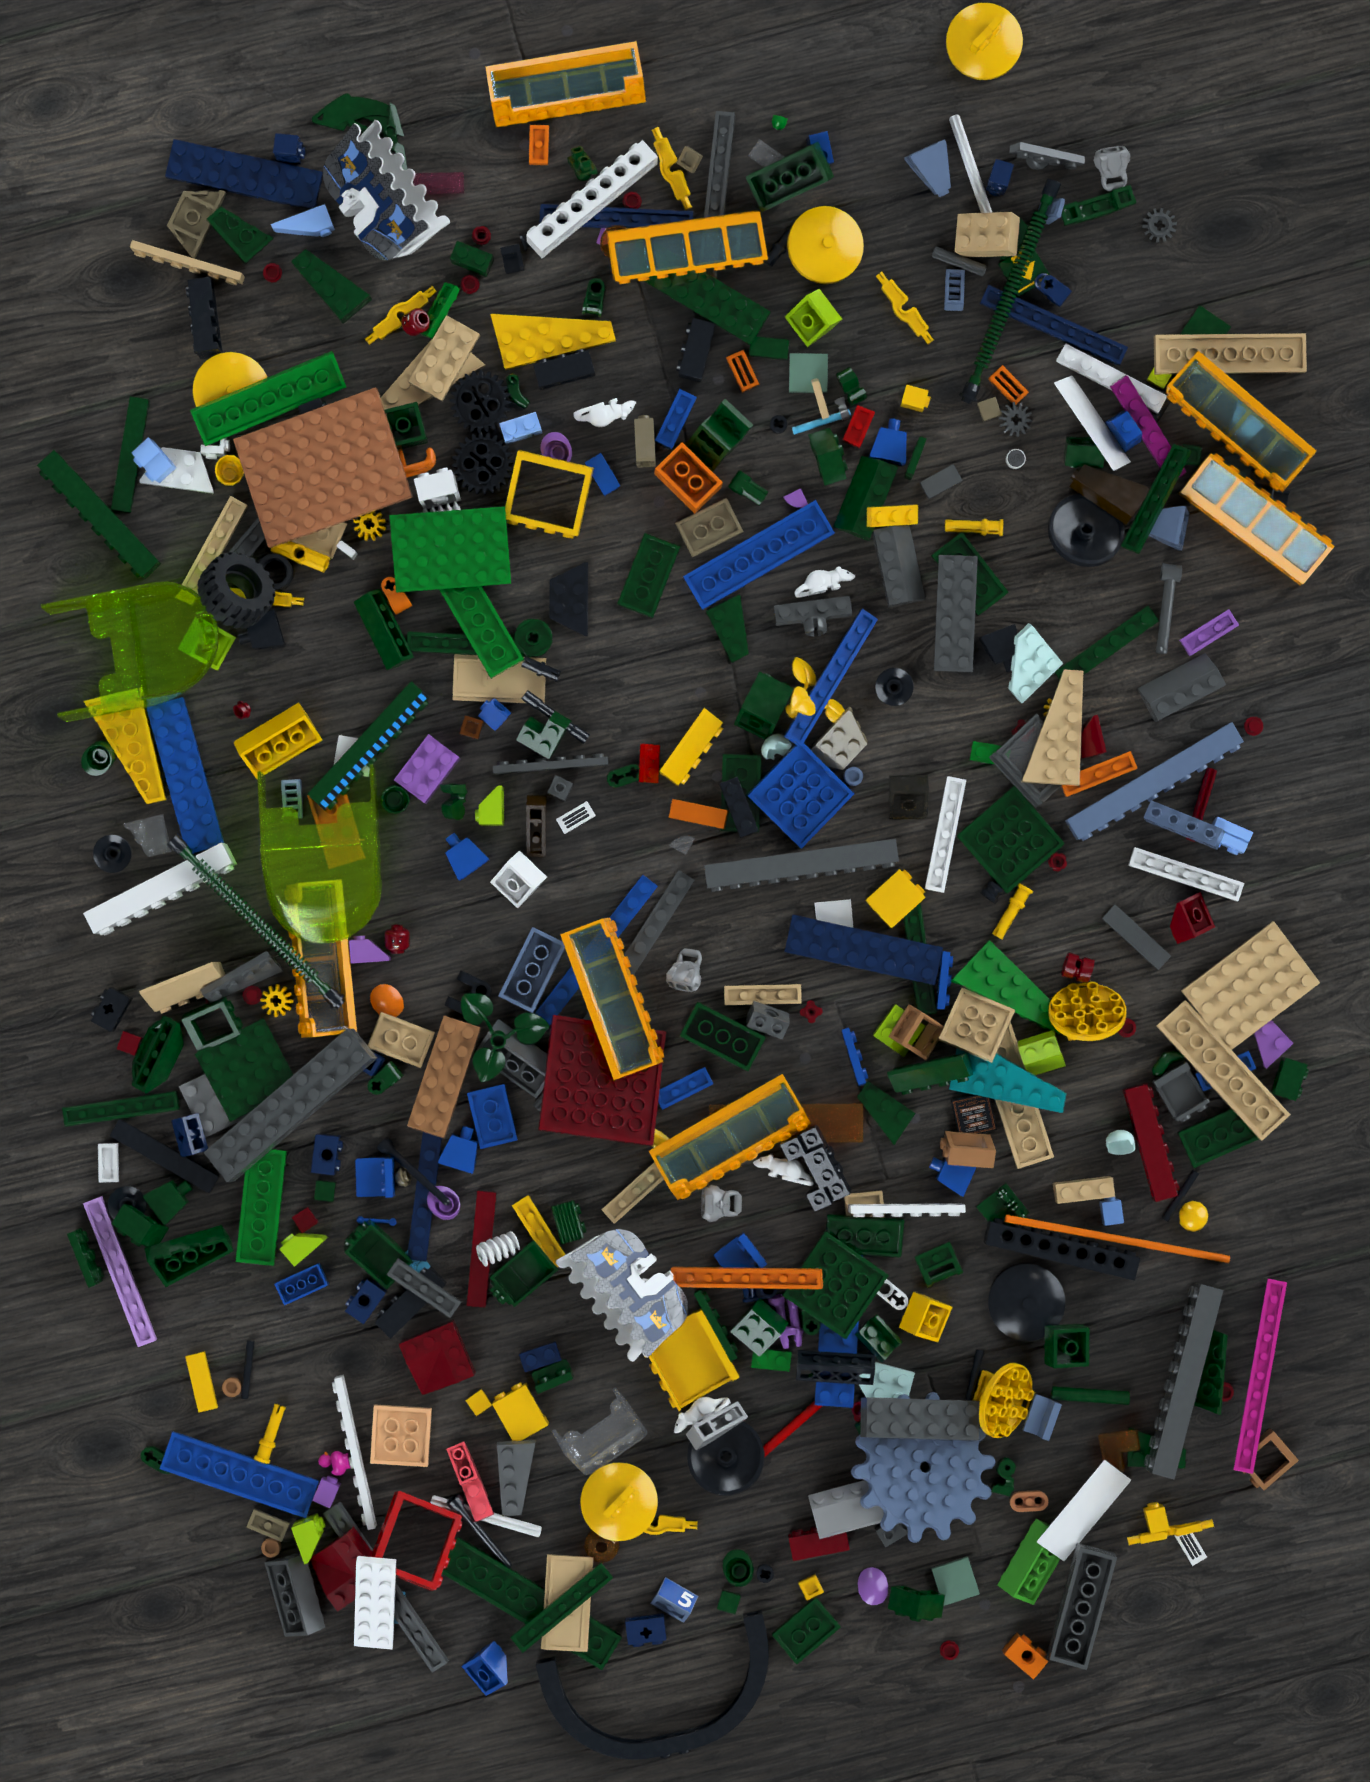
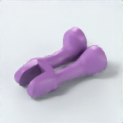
M782 1294L767 1298L768 1304L773 1306L775 1311L786 1320L785 1299ZM788 1299L786 1301L791 1326H787L779 1337L783 1349L789 1348V1335H794L796 1347L802 1346V1334L804 1333L800 1325L798 1306Z

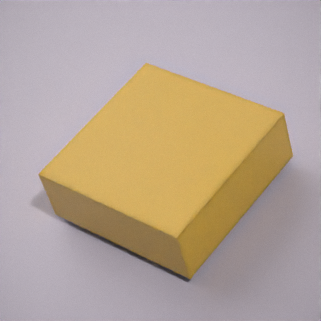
M482 1389L465 1400L476 1416L492 1406V1403Z
M816 1574L798 1582L806 1600L824 1593Z

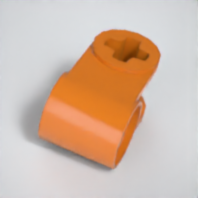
M387 577L382 581L381 587L393 612L397 615L410 608L412 604L405 592L396 593L395 585L393 586V591L385 589L388 582L391 584L395 583V578Z

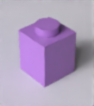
M323 1476L312 1501L330 1508L341 1483L333 1476Z

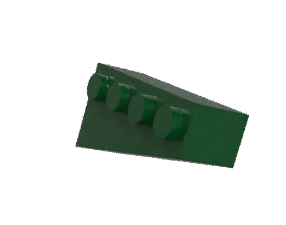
M306 249L291 261L296 270L342 324L372 300L368 293Z
M222 1225L144 1248L147 1262L165 1287L234 1251L231 1238Z

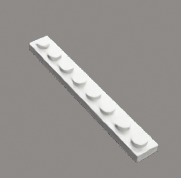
M339 1375L334 1378L335 1382H332V1387L339 1399L336 1401L338 1412H341L343 1417L340 1423L342 1431H346L347 1435L345 1446L351 1453L349 1464L351 1469L354 1468L355 1476H353L355 1488L358 1487L360 1495H357L359 1506H362L364 1514H361L363 1525H367L368 1530L375 1529L377 1522L344 1375Z

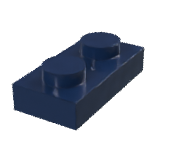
M556 1341L519 1353L525 1372L562 1360Z

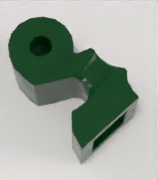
M850 367L836 373L837 380L844 394L847 395L851 407L867 399L866 391L863 387H859L858 378Z
M440 784L443 793L451 794V798L442 803L441 806L444 817L446 819H462L465 815L463 803L466 802L465 795L468 792L466 784Z
M1004 1457L998 1461L996 1472L1004 1478V1482L1002 1484L996 1482L990 1487L991 1492L1010 1496L1014 1490V1478L1011 1475L1014 1474L1016 1466L1010 1458Z

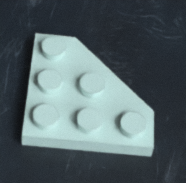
M1029 623L1014 638L1015 653L1012 655V677L1008 687L1020 703H1023L1063 664L1036 629Z
M875 1362L873 1385L859 1384L866 1398H898L901 1394L909 1396L915 1373ZM870 1374L859 1375L861 1378H870Z

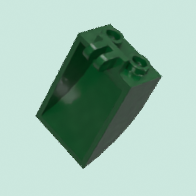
M371 1219L367 1222L363 1221L344 1242V1253L386 1290L395 1282L387 1273L396 1260L399 1258L409 1266L413 1263L404 1250Z
M533 1240L490 1276V1283L493 1286L490 1291L502 1305L507 1302L515 1307L559 1269Z

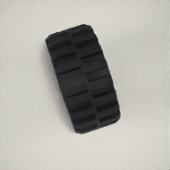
M236 552L220 554L213 559L198 580V595L201 597L202 606L205 605L208 614L211 613L214 616L213 618L216 621L223 622V625H231L232 628H249V626H253L260 621L274 603L275 589L273 588V580L269 578V572L263 569L264 566L261 563L255 562L254 558L246 557V554H237ZM227 582L239 587L245 594L246 599L236 595L229 588Z

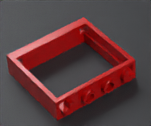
M401 1491L394 1492L371 1557L383 1558L403 1500L452 1519L451 1527L431 1581L396 1568L397 1578L431 1591L436 1590L442 1583L443 1577L441 1574L443 1569H446L449 1564V1552L455 1547L456 1540L454 1538L456 1532L461 1530L463 1521H461L462 1515Z

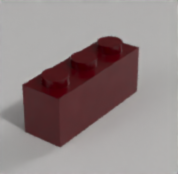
M814 1526L809 1531L803 1532L802 1529L792 1531V1534L788 1535L793 1561L850 1550L846 1532L819 1539L817 1528Z

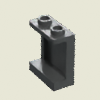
M1187 1062L1180 1063L1165 1072L1161 1077L1151 1081L1173 1119L1177 1122L1188 1120L1191 1118V1113L1196 1110L1197 1112L1203 1111L1208 1107L1206 1104L1210 1103V1100L1206 1098L1191 1073V1068Z

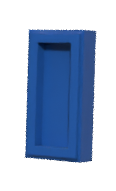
M601 453L585 462L586 466L594 468L592 477L604 496L621 487Z

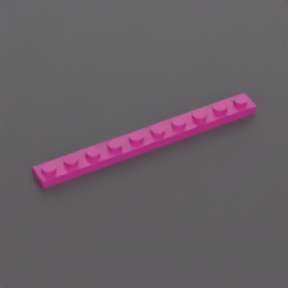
M1267 1279L1233 1469L1236 1471L1251 1474L1254 1472L1287 1282Z

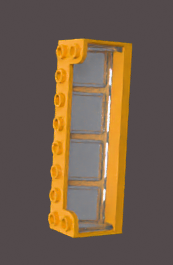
M342 879L286 885L285 898L288 900L289 907L287 908V918L290 919L288 933L289 937L292 938L291 947L294 948L292 952L296 950L297 953L295 955L300 954L299 959L303 957L304 960L302 962H308L306 966L311 964L310 969L314 967V972H319L317 977L323 983L326 982L340 994L345 995L343 998L345 1002L338 1009L335 1007L330 1009V1005L322 997L323 995L318 991V988L312 982L307 983V979H303L304 975H299L301 971L295 972L297 967L294 970L292 969L293 976L296 978L294 993L298 999L296 1012L300 1019L298 1032L301 1034V1038L337 1035L343 1033L347 1028L355 1029L357 1032Z

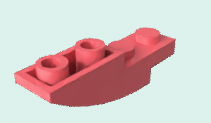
M461 1442L447 1448L446 1450L459 1484L463 1488L475 1522L494 1515L488 1500V1494L466 1443Z

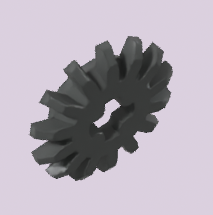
M1155 208L1153 209V215L1150 212L1147 213L1149 219H1143L1147 225H1142V228H1148V231L1144 232V234L1151 233L1150 240L1155 236L1156 242H1159L1160 237L1165 242V236L1173 237L1170 232H1176V229H1173L1172 226L1177 225V222L1171 221L1175 216L1169 217V210L1164 214L1163 208H1160V213H1157ZM1158 220H1161L1162 224L1165 225V228H1161L1160 231L1154 226V223H1158Z
M1012 402V408L1007 404V411L1001 410L1004 417H999V420L1004 422L999 424L1000 427H1006L1003 432L1006 433L1010 430L1009 436L1016 432V437H1019V431H1022L1023 435L1026 434L1024 428H1031L1027 422H1033L1032 419L1027 417L1032 415V413H1026L1028 407L1025 406L1022 409V403L1020 402L1018 407H1016L1015 402ZM1015 414H1018V417L1021 418V422H1017V425H1014V422L1011 421V417H1014Z

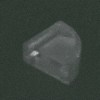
M691 836L678 837L669 846L686 855L695 838Z

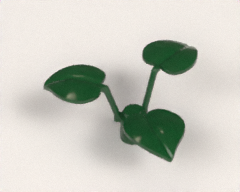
M465 993L462 996L461 1010L465 1020L475 1026L481 1024L484 1020L491 1033L492 1050L488 1047H483L477 1050L473 1056V1067L481 1082L494 1078L502 1071L505 1065V1056L502 1052L495 1050L503 1048L506 1044V1039H509L511 1035L517 1032L518 1040L530 1045L538 1042L549 1028V1024L544 1018L527 1012L515 1018L514 1025L516 1029H513L505 1035L500 1030L494 1031L489 1020L486 1018L493 1012V1003L490 998L480 993Z

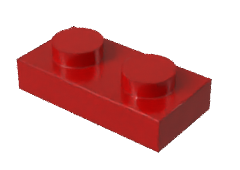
M857 405L842 441L860 448L875 412Z
M640 744L639 782L658 783L660 745Z

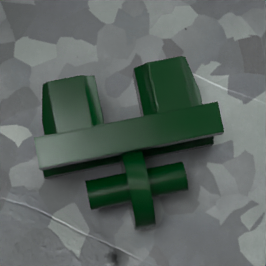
M582 146L571 149L572 156L567 157L578 180L586 181L592 174H598L597 168L586 152H584Z

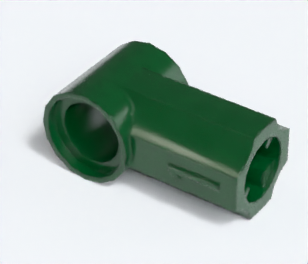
M738 470L728 485L733 492L740 496H745L758 506L761 505L768 494L767 490L753 482L752 478Z

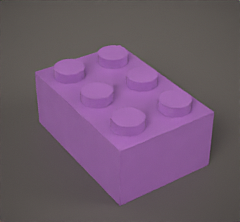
M428 734L394 781L427 804L461 758Z

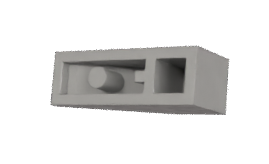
M737 1401L693 1425L686 1433V1436L695 1450H698L746 1420L748 1416Z

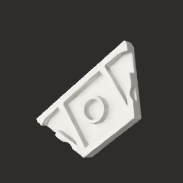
M162 447L161 450L173 462L176 469L161 483L155 480L152 482L145 473L140 479L141 484L214 494L200 452Z

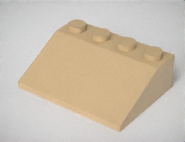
M211 962L139 992L154 1012L160 1011L163 1014L171 1011V1006L178 1004L180 1007L190 1003L189 999L196 997L197 1000L203 998L204 996L200 990L226 974L221 962Z

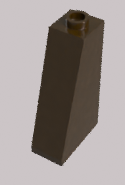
M1083 465L1081 470L1076 469L1071 476L1073 481L1070 487L1126 525L1145 500L1150 490L1149 487L1087 465Z

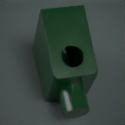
M172 1180L144 1194L143 1198L163 1225H166L187 1205L189 1201L185 1195L192 1190V1187L186 1180L178 1186Z

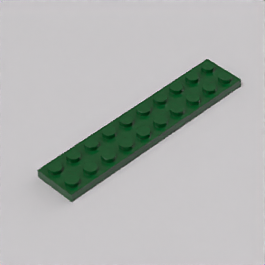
M457 1536L455 1547L449 1552V1564L446 1569H443V1575L524 1624H527L544 1610L545 1589L513 1569L506 1567L500 1561ZM590 1616L587 1652H571L603 1670L620 1642L622 1635Z

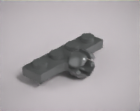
M1023 142L1010 146L1009 153L1017 155V158L1026 159L1027 165L1033 170H1041L1047 167L1048 164L1053 166L1064 165L1066 169H1076L1077 166L1085 164V156Z
M850 596L774 605L776 626L801 623L804 625V631L807 636L815 637L814 628L816 627L818 636H821L827 631V620L852 616Z

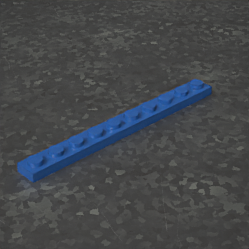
M644 875L640 877L609 917L611 921L614 920L616 923L617 931L615 932L617 937L621 935L658 887ZM603 928L599 930L582 952L587 964L602 959L612 946L611 939L605 935ZM572 966L535 1013L544 1018L549 1026L552 1022V1016L559 1015L580 988ZM595 967L589 968V973H591Z

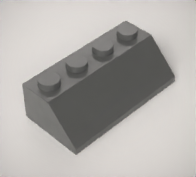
M910 525L890 526L873 530L872 535L888 607L925 600Z
M1204 653L1137 688L1154 722H1157L1224 687L1226 683L1218 668L1207 654Z
M499 1019L492 1027L494 1031L500 1030L505 1035L513 1030ZM490 1031L477 1050L483 1047H488L492 1050ZM515 1032L509 1039H506V1044L503 1048L495 1050L502 1052L505 1056V1065L500 1073L537 1098L544 1087L547 1053L534 1044L528 1045L520 1042L517 1038V1032Z
M291 1554L264 1562L284 1636H308L325 1628L324 1617L321 1613L319 1599L313 1584L314 1581L308 1563L304 1565L301 1554Z

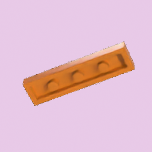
M1131 751L1081 770L1080 785H1062L1061 787L1065 797H1068L1138 768Z

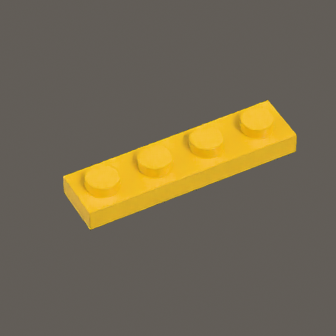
M527 1195L514 1203L512 1207L532 1239L558 1268L556 1260L566 1254L530 1196Z

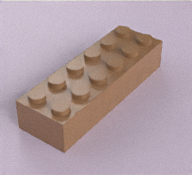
M443 1016L407 1124L408 1127L445 1139L481 1027Z

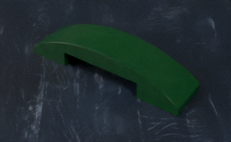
M1131 185L1078 203L1076 201L1064 205L1061 214L1064 226L1099 218L1136 204Z

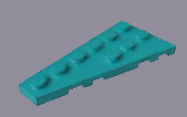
M956 1049V1055L966 1053L963 1050ZM968 1053L973 1075L968 1077V1081L958 1083L957 1080H952L950 1082L949 1090L1059 1113L1064 1111L1067 1095L1064 1091L1041 1080L997 1053L992 1063Z

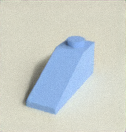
M325 204L271 224L274 232L316 237L328 236L332 233L331 231L335 230Z

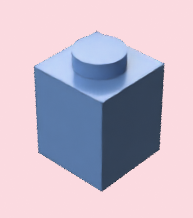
M1109 1197L1104 1198V1201H1099L1103 1225L1124 1223L1120 1199Z

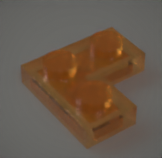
M1137 1430L1100 1433L1098 1435L1102 1460H1106L1120 1472L1125 1470L1122 1452L1141 1449Z

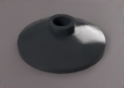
M889 668L883 671L878 676L875 684L878 698L889 706H900L906 703L912 696L914 689L911 676L900 668ZM892 684L897 685L896 691L891 690L890 686Z
M106 835L100 838L94 846V861L105 872H120L131 861V847L121 836ZM111 850H115L117 852V855L115 857L111 856Z
M123 1186L116 1189L110 1195L108 1211L113 1219H115L126 1201H130L133 1207L145 1214L147 1203L139 1189L132 1186Z

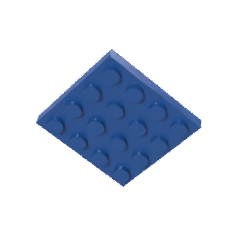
M804 743L801 747L795 744L747 794L801 849L854 795Z

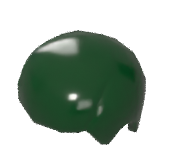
M390 785L383 790L380 802L387 812L397 814L406 810L410 797L408 791L402 786Z

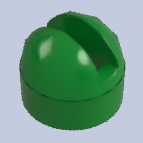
M773 115V127L776 130H782L785 128L788 118Z

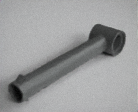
M1162 563L1160 580L1164 581L1156 646L1157 654H1167L1175 585L1176 582L1180 583L1182 565Z

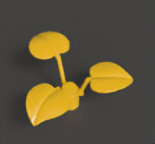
M794 657L792 671L796 679L804 684V688L800 686L794 688L791 703L785 707L786 713L793 719L798 712L812 716L816 711L814 702L806 692L809 685L814 686L816 684L815 672L806 661ZM830 699L824 708L826 709V716L833 723L845 711L842 705L834 699Z

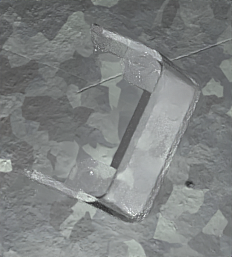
M616 1387L612 1389L617 1397L610 1405L612 1413L583 1434H580L578 1431H569L562 1437L555 1429L552 1431L564 1455L585 1475L594 1473L597 1469L612 1461L647 1435V1429Z

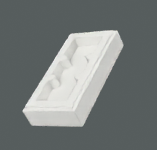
M118 1143L98 1144L99 1182H119Z

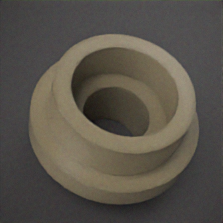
M402 1167L395 1172V1180L399 1186L406 1187L410 1185L412 1176L405 1168Z

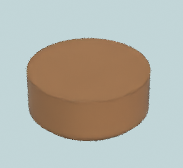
M230 1377L224 1381L222 1390L226 1396L235 1397L241 1392L242 1383L238 1378Z
M270 1537L265 1539L261 1546L262 1553L270 1558L277 1556L281 1550L280 1541Z

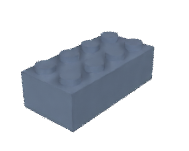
M532 927L498 996L534 1013L565 951L563 941Z

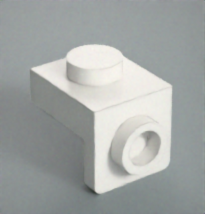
M227 437L220 440V446L201 445L200 453L206 456L207 459H217V456L223 457L230 451V440H227Z

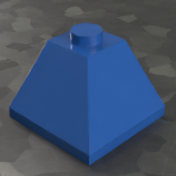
M495 1641L483 1647L461 1666L485 1696L508 1683L507 1658L502 1648Z

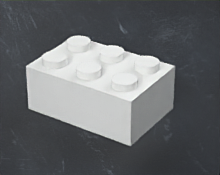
M442 468L436 470L437 473L431 475L429 473H422L417 475L418 478L414 479L419 502L423 508L429 509L431 506L437 507L438 505L461 501L457 481L452 469Z

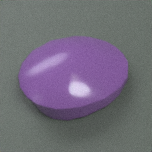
M551 432L543 437L540 446L543 456L570 462L572 448L569 440L564 435L558 432Z
M436 1186L450 1199V1204L448 1206L444 1205L429 1192L427 1196L429 1209L443 1220L453 1219L460 1211L459 1197L448 1187Z
M869 1567L860 1573L858 1591L862 1600L870 1605H878L886 1599L888 1595L887 1578L878 1568Z

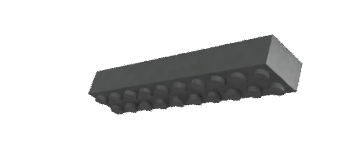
M896 839L709 864L704 865L707 889L711 888V892L723 891L725 886H730V889L742 888V884L749 883V887L759 886L761 881H768V884L780 883L782 878H787V881L799 880V876L806 875V879L819 877L818 873H825V876L837 875V871L844 870V874L857 872L856 868L862 867L863 871L874 870L876 865H882V868L894 867L895 863L899 862Z
M347 1028L209 1147L204 1154L226 1182L236 1181L372 1064L377 1057L355 1029Z
M1195 1282L1189 1288L1188 1297H1190V1300L1183 1310V1315L1185 1316L1184 1323H1181L1179 1326V1342L1176 1341L1174 1345V1361L1171 1360L1168 1371L1171 1373L1169 1379H1166L1164 1383L1165 1396L1160 1400V1415L1156 1417L1154 1422L1155 1434L1151 1436L1149 1441L1151 1450L1144 1460L1146 1470L1152 1474L1175 1480L1224 1290Z

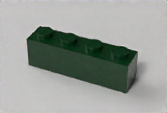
M381 589L367 592L354 601L357 611L387 670L399 667L414 658Z

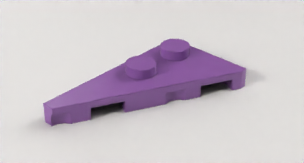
M1272 1020L1253 1033L1261 1054L1263 1067L1266 1069L1293 1044Z

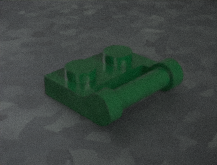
M950 1241L914 1256L928 1288L932 1287L936 1282L955 1274L960 1275L963 1273ZM948 1263H953L954 1267L929 1277L928 1272Z

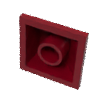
M1098 715L1090 717L1081 730L1080 759L1106 753Z
M1201 892L1176 904L1170 928L1177 944L1215 928Z

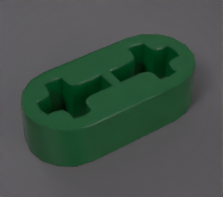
M631 764L611 771L607 776L608 784L613 788H618L638 781L639 773L637 778H633V776L626 777L625 774L630 773L631 768L639 770V766ZM613 774L624 776V778L619 780V784L615 785L614 782H610Z
M148 1446L141 1452V1460L145 1464L162 1474L170 1473L160 1469L161 1462L159 1461L163 1460L165 1452L154 1446ZM150 1451H153V1456L156 1457L157 1460L154 1458L148 1460V1455L146 1454V1452L149 1453Z

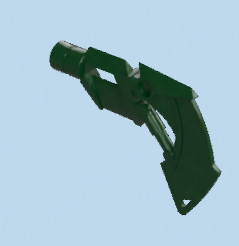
M345 93L312 117L314 124L344 131L347 126L351 127L353 123L359 125L362 134L368 127L356 121L363 118L372 123L374 120L379 121L382 126L381 131L383 135L391 138L393 141L390 151L401 153L404 156L402 169H408L404 146L397 141V136L404 137L396 106L392 103L389 106L377 100L351 97L348 93ZM323 115L322 121L318 120V118Z

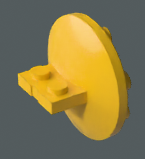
M977 3L961 10L952 20L946 36V49L953 65L962 74L977 80H991L1006 74L1016 64L1023 45L1022 31L1015 17L1005 8L992 3Z
M1093 981L1087 984L1071 983L1058 991L1051 999L1049 1019L1057 1031L1067 1036L1068 1041H1096L1108 1038L1122 1028L1126 1020V1005L1118 993L1106 986L1099 985Z
M1009 1363L1000 1368L995 1374L982 1370L973 1401H980L979 1422L985 1434L993 1438L1008 1437L1022 1419L1024 1420L1027 1417L1028 1407L1034 1397V1391L1032 1390L1031 1374L1025 1366L1018 1363ZM1024 1399L1028 1401L1026 1408L1022 1407Z
M619 1462L604 1465L591 1474L581 1493L583 1517L588 1526L605 1539L612 1541L633 1539L642 1534L651 1525L656 1515L658 1498L655 1486L650 1477L634 1465Z

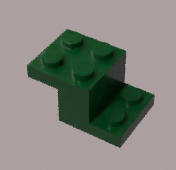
M724 399L714 413L698 427L686 443V446L713 472L723 459L739 445L753 424Z

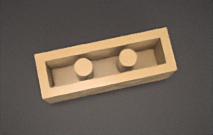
M1111 1176L1053 1183L1054 1198L1057 1204L1115 1197L1113 1177Z

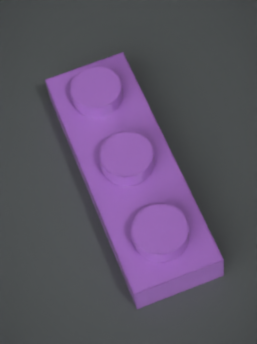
M1228 609L1179 641L1188 655L1191 656L1236 628L1239 624Z

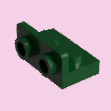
M877 1314L867 1320L855 1334L880 1362L885 1361L893 1350L902 1344L898 1335Z
M563 1359L532 1372V1377L535 1382L536 1392L539 1394L572 1380L574 1374L568 1360Z

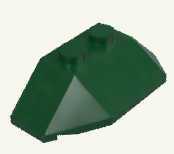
M163 1016L161 1020L148 1028L132 1062V1086L144 1093H148L168 1080L184 1046L180 1023L167 1016Z

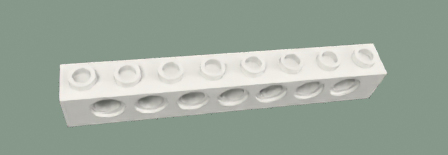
M643 140L638 144H633L629 148V152L624 156H618L613 165L605 167L597 178L590 179L581 191L577 190L574 192L570 200L566 203L562 202L554 213L546 215L537 227H531L526 235L527 243L541 258H544L658 164V156ZM633 160H636V161H638L639 163L636 164V165H633V164H631L630 162L633 161ZM618 172H622V173H624L625 175L619 177V176H617V175H615V174L618 173ZM608 184L610 187L602 188L601 185ZM588 196L596 197L594 200L587 199ZM578 207L581 211L574 212L572 209ZM560 219H564L567 221L564 224L558 223ZM546 231L552 232L550 236L543 235Z

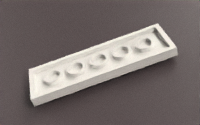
M357 1556L354 1646L393 1649L396 1559Z

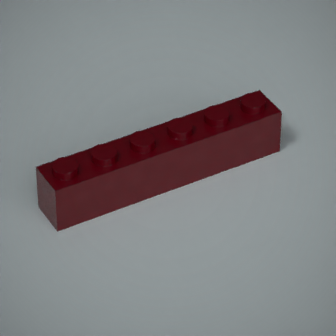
M1144 1083L1122 1089L1153 1201L1158 1202L1178 1196L1179 1185L1172 1176L1174 1167L1172 1161H1168V1145L1166 1142L1163 1143L1161 1136L1164 1135V1130L1157 1121L1159 1112L1157 1106H1153L1151 1098H1154L1152 1088Z

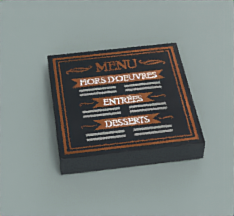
M973 1095L951 1100L958 1132L981 1134L997 1130L990 1098Z

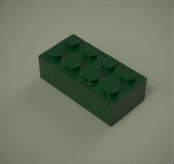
M818 141L746 176V180L761 212L834 178Z
M699 1002L696 1003L680 1034V1037L746 1071H749L766 1038Z

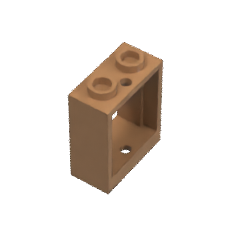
M909 1004L889 1037L914 1054L927 1060L938 1043L944 1026ZM924 1019L928 1022V1025L913 1047L908 1042Z
M945 1131L944 1138L940 1140V1149H943V1157L946 1158L948 1165L994 1168L996 1149L990 1134Z
M1270 1428L1260 1436L1257 1451L1271 1440L1287 1461L1263 1482L1255 1472L1253 1474L1248 1473L1252 1477L1249 1481L1256 1489L1259 1486L1263 1490L1267 1489L1299 1461Z

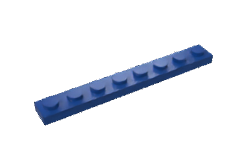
M864 609L859 611L808 695L815 704V714L807 716L798 712L785 733V738L799 747L803 745L878 619Z

